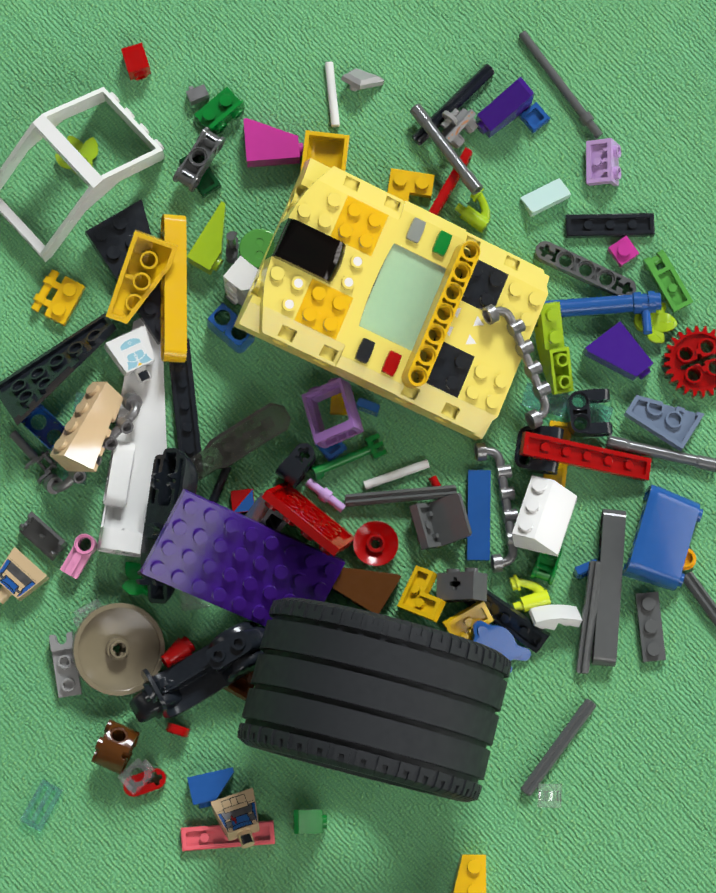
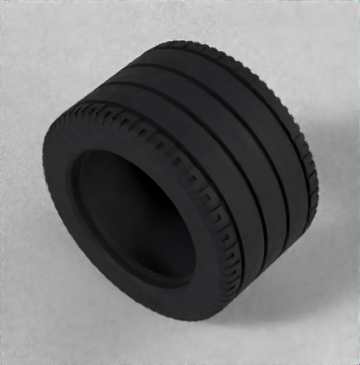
M283 598L273 601L269 611V616L273 619L267 620L260 645V650L264 653L258 654L251 679V684L255 685V687L249 688L242 713V718L246 719L245 723H240L237 737L245 745L317 766L461 802L478 800L482 786L478 784V780H484L491 752L486 747L493 744L499 716L495 712L501 711L507 687V681L503 678H508L511 671V662L508 658L497 650L478 642L438 629L366 610L303 598Z

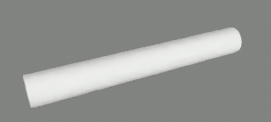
M326 62L325 72L331 127H339L333 62Z
M425 459L363 481L365 489L368 490L430 468L428 460Z

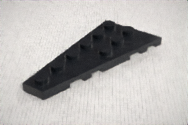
M142 199L85 231L89 242L116 282L120 276L135 230L151 235ZM161 280L136 312L158 345L161 343Z
M106 313L0 382V400L17 426L117 330L110 318L106 317Z

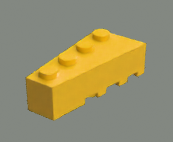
M485 854L460 855L452 893H486Z

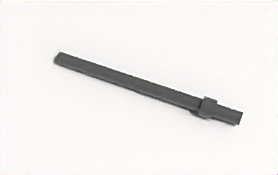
M526 31L520 33V39L578 114L584 127L587 126L596 139L599 138L603 133L593 121L594 117L589 111L586 112Z

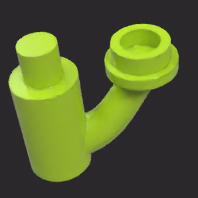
M484 188L476 195H472V193L470 195L473 202L478 200L481 213L471 206L465 207L461 203L455 208V211L461 214L460 218L480 233L485 230L490 222V208L482 193Z

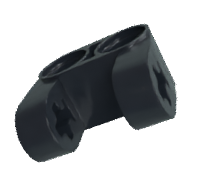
M609 389L575 391L570 395L566 408L568 429L572 435L577 437L613 435L611 422L591 423L590 404L610 402ZM580 398L583 401V407H575L572 399ZM574 421H583L585 429H576Z
M529 426L521 428L518 433L514 456L516 465L532 473L557 475L558 462L531 457L530 462L526 464L525 461L528 456L519 455L522 434L525 431L563 439L564 429L554 426H539L535 429H531Z
M308 443L297 445L276 469V476L292 489H295L316 462L313 447ZM301 453H308L310 457L308 459L306 457L302 459L300 455Z

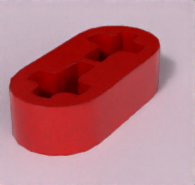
M153 768L128 777L124 781L123 789L128 796L138 797L162 788L166 784L167 777L163 770ZM154 772L157 775H162L163 778L159 780V785H156L155 782L147 784L146 780L152 778V773ZM131 780H134L135 783L142 781L144 783L143 786L137 788V793H134L133 790H128Z

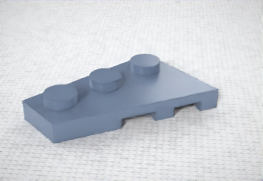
M636 395L624 416L681 452L704 416V413L690 412L679 406L672 407L663 404L661 401Z

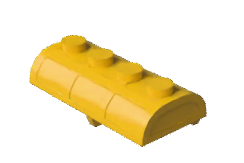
M306 130L301 170L304 163L312 158L330 168L335 166L346 171L350 135Z

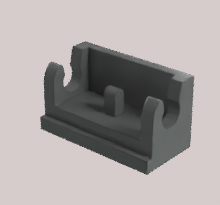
M31 511L27 516L26 522L19 525V532L54 561L68 544Z

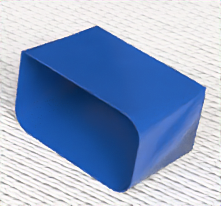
M222 303L207 319V328L235 352L243 353L254 342L255 336L247 333L244 339H235L231 334V330L238 315ZM223 310L228 311L230 321L226 325L217 324L214 318L218 313Z
M41 404L21 422L36 437L40 436L39 440L51 451L54 445L47 441V434L51 430H59L61 433L65 430V426ZM37 414L43 415L47 421L46 426L41 430H36L31 426V419Z

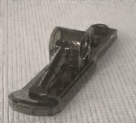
M269 403L211 439L203 451L190 458L197 470L198 482L218 469L230 467L273 438L287 431L291 416L285 406Z

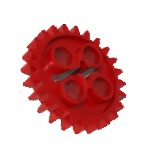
M695 326L693 332H691L687 327L685 335L679 331L676 334L678 339L672 337L670 340L672 345L665 347L670 353H664L663 358L668 361L664 362L662 367L669 368L664 375L672 376L668 383L676 382L675 390L682 387L683 395L688 391L691 392L692 398L697 393H699L701 399L705 397V392L710 397L714 395V390L716 391V374L710 372L708 366L709 364L716 365V358L706 360L702 365L697 363L684 370L681 369V366L693 364L696 359L701 361L716 355V329L707 333V326H704L702 331H699L698 326ZM700 345H709L710 353L703 352ZM680 351L688 352L690 359L683 360L680 357ZM690 371L695 372L698 380H690L687 373Z

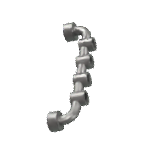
M490 304L482 308L484 320L487 324L491 325L499 321L500 316L506 319L507 330L513 336L516 343V352L522 358L525 365L524 372L532 382V390L535 397L539 399L540 410L533 409L525 413V420L531 429H535L543 424L542 419L549 412L550 404L547 395L551 393V387L548 382H541L538 374L543 372V368L538 360L532 361L530 353L534 352V345L529 339L525 341L521 332L526 330L523 320L520 318L516 320L513 313L506 307H495Z
M129 392L124 395L122 405L129 413L125 417L122 416L116 420V426L112 429L109 438L104 439L102 447L105 450H114L117 447V437L122 432L124 434L132 432L134 428L132 422L138 416L142 406V399L136 393ZM98 457L96 463L100 465L102 462V457ZM68 471L69 476L64 481L58 475L50 474L45 478L43 485L49 493L57 494L68 489L74 483H83L86 479L85 472Z
M484 442L475 443L476 461H485L487 456H492L496 462V477L499 483V498L502 503V519L505 524L508 555L502 558L501 554H493L490 556L493 573L503 572V567L512 564L517 557V547L514 546L512 532L514 522H516L518 517L517 509H511L510 500H515V490L513 486L508 487L507 478L512 477L511 465H505L503 455L499 450L493 447H486Z

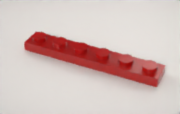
M527 431L522 434L519 454L641 481L649 480L652 458Z

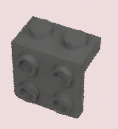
M453 493L430 503H419L409 506L421 550L437 549L467 538L472 534L460 493Z

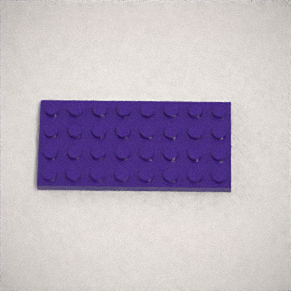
M183 489L140 571L148 577L266 626L267 620L273 619L269 616V611L274 600L303 598L325 602L345 562L331 554L328 556L320 549Z

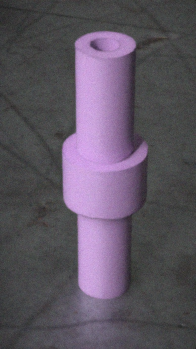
M311 478L306 482L305 486L316 493L322 502L329 503L340 513L344 510L346 505L332 495L333 492L327 487L324 489Z

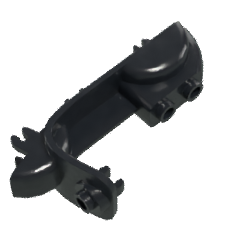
M166 448L163 455H156L154 459L141 545V568L182 490L186 489L195 494L197 491L198 473L195 465L184 452L177 448ZM140 570L137 572L138 575L142 576V579H137L136 582L138 585H147L148 599L151 603L164 604L171 598L175 591L174 587L142 574Z
M253 621L238 623L221 632L207 646L154 676H151L147 669L142 670L141 676L145 682L143 683L144 688L129 703L137 720L142 723L154 717L157 719L162 718V715L164 718L175 717L254 671L258 654L264 653L260 650V645L265 628L257 627Z

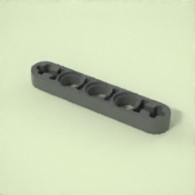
M542 241L536 246L534 254L539 262L613 296L631 295L633 292H636V284L631 279L548 241ZM547 247L549 249L548 253L552 255L555 254V251L559 252L555 262L551 261L553 256L549 254L545 257L541 256L542 252L539 249L543 250ZM568 256L571 259V265L568 267L561 266L559 258ZM580 266H589L591 274L589 276L581 275L579 272ZM603 274L609 275L612 280L611 284L607 286L602 285L599 280L600 276ZM616 279L619 280L617 285L621 287H624L625 284L629 285V290L631 292L623 294V289L618 286H616L615 290H613L612 287L614 286Z

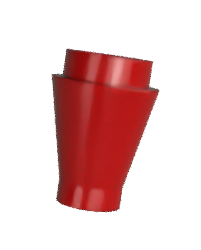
M186 636L178 637L160 659L169 668L192 655L195 647Z

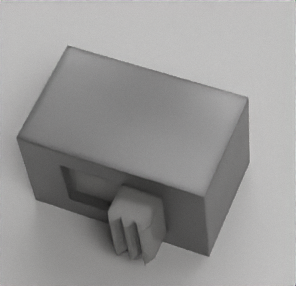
M204 84L195 88L190 86L189 90L186 91L191 106L209 99V94Z

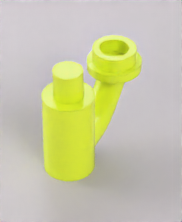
M516 574L509 578L513 591H521V587H524L534 592L520 597V601L512 603L513 608L517 611L523 610L528 612L534 607L551 605L547 590L540 584L518 578Z

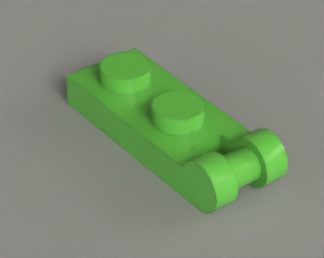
M660 250L652 258L647 257L642 260L644 267L650 273L673 314L693 303L691 296L664 250ZM661 263L664 268L657 270L656 265Z

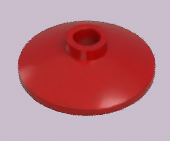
M370 521L363 524L356 531L353 539V548L356 556L363 563L370 566H382L390 562L395 557L399 545L394 529L381 521ZM372 541H378L380 543L379 548H373L371 546Z

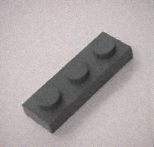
M659 593L634 594L642 662L666 660Z

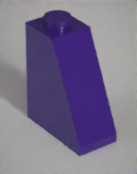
M522 77L518 78L477 114L476 124L480 133L486 134L490 138L531 107L535 93Z
M618 322L585 347L582 352L586 357L632 381L638 377L640 380L651 373L649 368L654 364L621 322Z

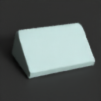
M558 178L522 196L520 199L530 217L570 198L571 193L561 179Z

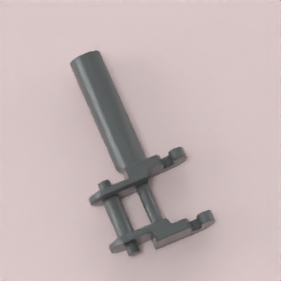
M230 231L226 235V260L231 264L235 263L238 257L239 244L236 237L237 232Z
M16 430L9 435L31 460L25 465V470H28L35 463L39 464L44 470L45 474L37 480L38 484L43 479L45 480L48 475L52 474L51 470L53 468H57L58 462H54L48 456L49 451L41 452L42 455L38 457V454ZM44 458L50 464L48 468L41 463Z

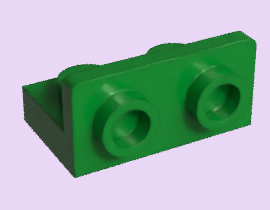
M226 87L197 111L194 117L204 128L208 127L210 132L214 134L217 132L219 134L227 127V123L231 119L235 120L243 114V109L245 108L244 101L238 99Z

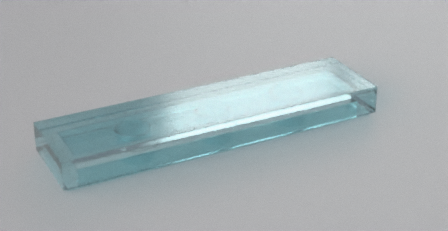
M527 382L520 405L540 410L541 405L539 399L533 393V385ZM565 393L548 394L547 397L550 404L548 413L567 419L566 404L570 395ZM580 398L572 399L575 407H583V401ZM598 403L590 404L591 423L610 422L613 408Z

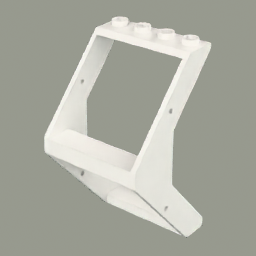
M104 87L40 115L32 122L0 168L1 190L28 150L44 138L88 186V189L46 246L0 198V214L45 262L54 255L85 211L117 183L165 158L163 145L157 139L153 140L148 135V129L142 123L138 124L134 120L135 116L127 107L124 109L119 104L120 100L113 92L109 93ZM106 101L152 151L100 175L58 131L56 126L63 120Z

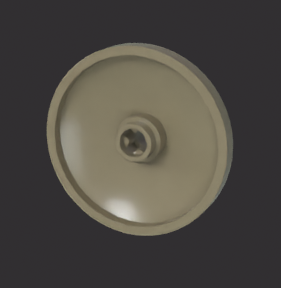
M111 603L90 612L79 624L72 644L73 661L80 677L93 689L113 696L129 695L143 689V683L145 682L141 676V671L147 669L151 676L158 674L163 663L160 657L165 653L164 637L155 619L145 610L126 603ZM118 644L120 649L117 653H115V651H113V646H117Z

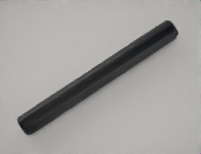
M485 64L431 117L432 122L437 128L444 121L442 113L445 110L450 113L455 108L458 110L494 75V69L489 64ZM422 127L412 135L413 141L418 145H422L430 137Z

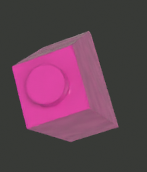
M248 118L243 119L247 168L300 164V156H303V143H299L297 135Z

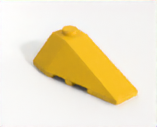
M135 230L106 317L127 324L170 269L178 246Z

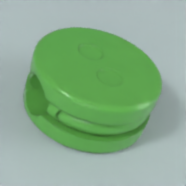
M265 229L249 231L241 239L239 245L240 256L259 269L274 234Z

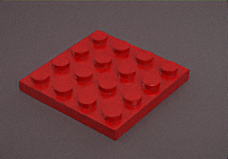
M285 482L266 490L262 498L269 509L273 511L278 510L284 515L282 518L285 522L302 530L300 533L306 539L317 542L320 545L319 549L326 555L330 556L331 554L335 556L353 543L354 536L297 489H292Z

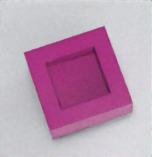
M627 235L607 249L619 267H622L639 255V252Z

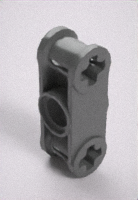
M205 127L184 162L175 172L173 181H179L189 187V191L193 192L215 156L222 149L226 138L210 132V128ZM198 155L205 157L202 163H195L193 160Z

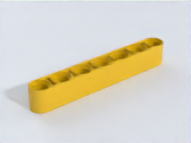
M162 214L161 239L178 247L170 269L161 279V361L185 363L187 357L186 216Z
M466 241L458 245L453 252L402 373V382L407 388L420 387L429 378L480 256V247L474 241ZM465 247L470 250V258L464 254ZM456 268H459L462 272L461 279L455 275ZM447 288L452 290L453 299L447 297ZM438 309H441L444 312V320H441L438 317ZM430 330H433L436 334L435 341L429 338ZM421 350L427 354L426 362H423L420 358ZM413 371L418 374L419 379L417 383L411 379Z

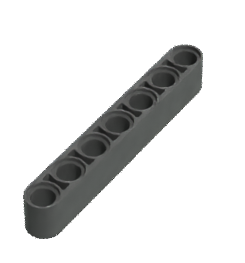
M602 509L598 561L602 562L603 566L592 644V665L612 667L616 665L626 511Z

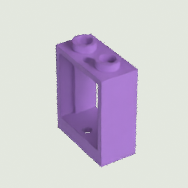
M339 377L332 378L327 384L312 387L307 393L301 395L316 445L328 448L364 432L353 391L348 381ZM342 393L349 420L325 430L318 402Z

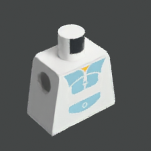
M145 325L105 343L104 348L124 376L135 373L139 384L152 378L147 366L153 364L155 358Z

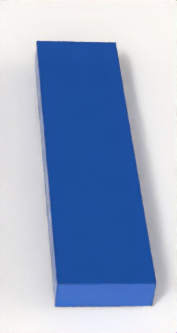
M468 470L467 517L472 534L467 537V561H490L491 470Z

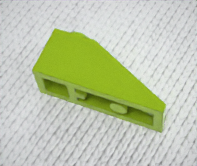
M222 201L187 255L188 263L210 276L213 271L217 272L223 263L221 258L226 204Z

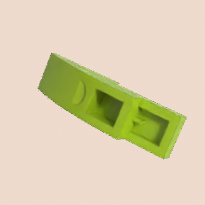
M560 302L544 303L538 318V326L534 327L543 372L553 395L574 391L570 351L569 347L564 345Z

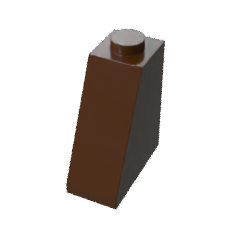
M343 567L331 590L366 611L380 614L402 576L393 573Z

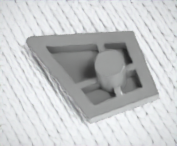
M357 68L344 74L341 78L342 81L350 85L349 89L352 91L381 86L384 83V79Z

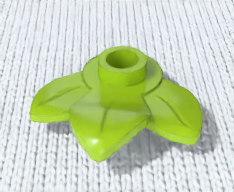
M69 135L67 140L93 167L92 161L98 155V144L95 138L91 137L83 144L77 138ZM58 153L55 154L56 161L62 168L72 169Z
M661 302V310H656V313H650L652 334L646 335V337L653 343L663 344L665 340L664 333L672 331L678 325L672 315L665 313L666 303ZM636 314L633 320L634 326L638 331L643 332L642 315Z

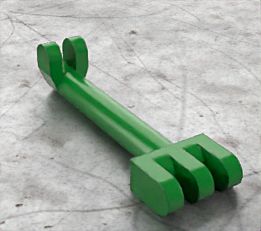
M379 433L365 438L366 446L324 464H317L310 469L314 474L315 480L322 479L324 473L366 455L370 454L373 460L387 455L386 449L377 452V449L384 446L383 441L376 444L373 443V441L380 438Z

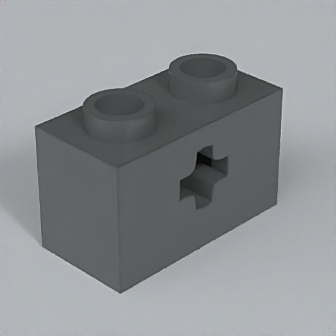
M465 568V572H460V569H446V573H437L436 597L448 603L487 601L488 574L478 572V568Z

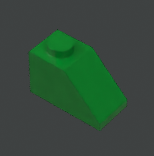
M294 810V834L323 833L322 829H327V814H322V810Z

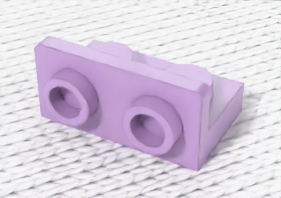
M612 138L586 141L587 185L611 184L619 186V179H621V168L619 166L621 147Z

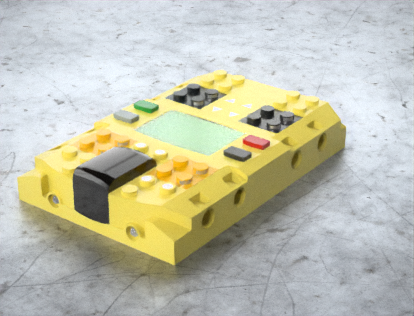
M310 158L304 163L234 327L473 440L483 439L491 422L498 417L522 359L516 352V343L513 336L507 330L506 319L500 316L499 321L489 325L482 316V308L490 304L495 307H506L513 313L516 320L519 318L523 320L526 326V330L521 332L524 341L530 339L548 296L547 283L549 276L544 274L543 269L466 232L465 229L415 204L391 195L335 166L330 168ZM466 241H474L480 247V256L429 378L420 387L407 388L402 382V373L453 252L458 245ZM465 247L464 254L470 258V250ZM456 268L455 275L461 279L462 272L459 268ZM447 288V297L453 299L452 290ZM438 309V317L441 320H444V312L441 309ZM430 330L429 338L435 341L436 334L433 330ZM421 350L420 358L423 362H426L427 354ZM413 371L411 379L415 383L418 382L419 378L418 374Z

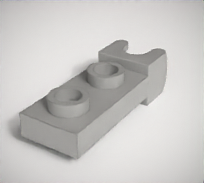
M67 632L64 644L58 642L56 635H49L59 698L82 694L80 675L76 670L72 656L73 632Z

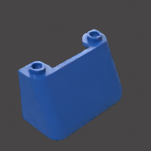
M650 485L645 491L643 500L646 503L642 506L643 510L631 551L628 554V557L631 558H628L627 564H624L622 575L674 591L677 586L681 587L685 577V574L682 573L696 521L700 522L703 509H700V504L661 487Z

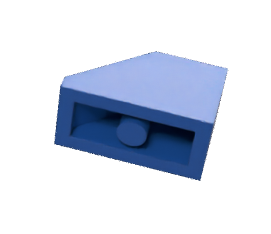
M231 767L187 777L193 805H199V809L210 807L211 802L219 798L233 776L234 768Z

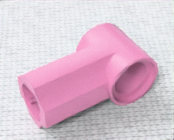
M88 534L77 536L74 546L60 570L78 580L91 555L97 549L96 539ZM88 538L91 541V547L89 550L83 551L80 547L81 541Z

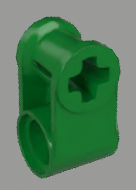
M562 546L558 557H551L539 552L530 574L531 579L535 577L552 585L562 554Z

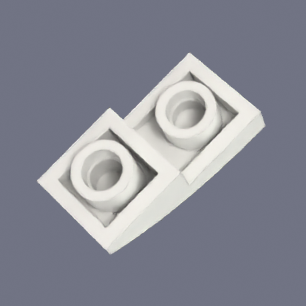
M544 605L531 608L529 611L534 626L540 629L555 630L558 623L564 626L579 627L582 622L577 606Z

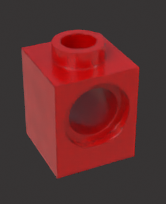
M142 43L121 49L130 80H142L151 74Z

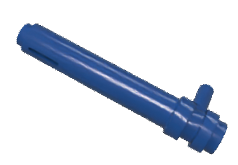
M647 291L645 294L633 292L631 295L545 301V303L560 302L561 317L628 312L641 314L643 334L645 335L652 334L650 313H656V310H661L660 292L655 293V291Z

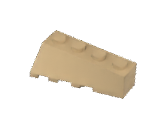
M92 382L87 387L83 399L76 406L73 416L65 425V430L54 444L50 456L66 471L96 472L98 469L97 458L103 455L105 450L102 447L104 439L109 438L111 434L109 429L110 423L116 420L123 401V397L108 382Z

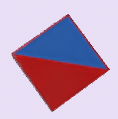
M253 489L230 491L232 510L239 514L247 513L254 504Z

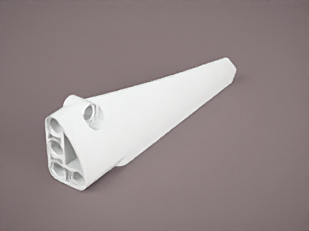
M140 318L133 322L132 331L144 326ZM147 328L155 358L154 363L147 366L152 378L139 384L135 373L124 376L121 396L124 397L125 394L134 392L141 397L142 406L138 416L132 422L134 425L132 432L129 434L122 432L117 437V447L111 450L103 504L105 505L97 551L138 558H141L142 537L154 459L156 455H163L164 450L167 448L164 361H161V343L159 345L156 343ZM122 404L117 419L122 416L125 417L129 413Z

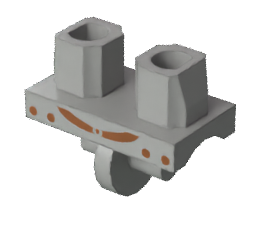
M455 108L451 113L446 110L442 113L444 121L441 123V126L444 130L441 134L453 148H460L465 141L459 134L462 129L467 133H472L478 127L474 119L476 113L472 109L469 111L462 109L459 112Z

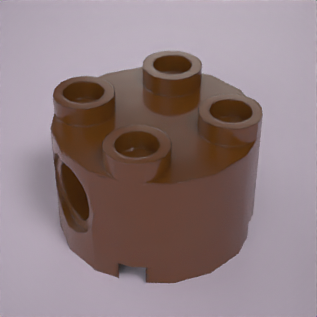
M109 719L104 730L106 733L103 737L100 736L91 762L121 775L133 754L132 750L136 747L140 732Z

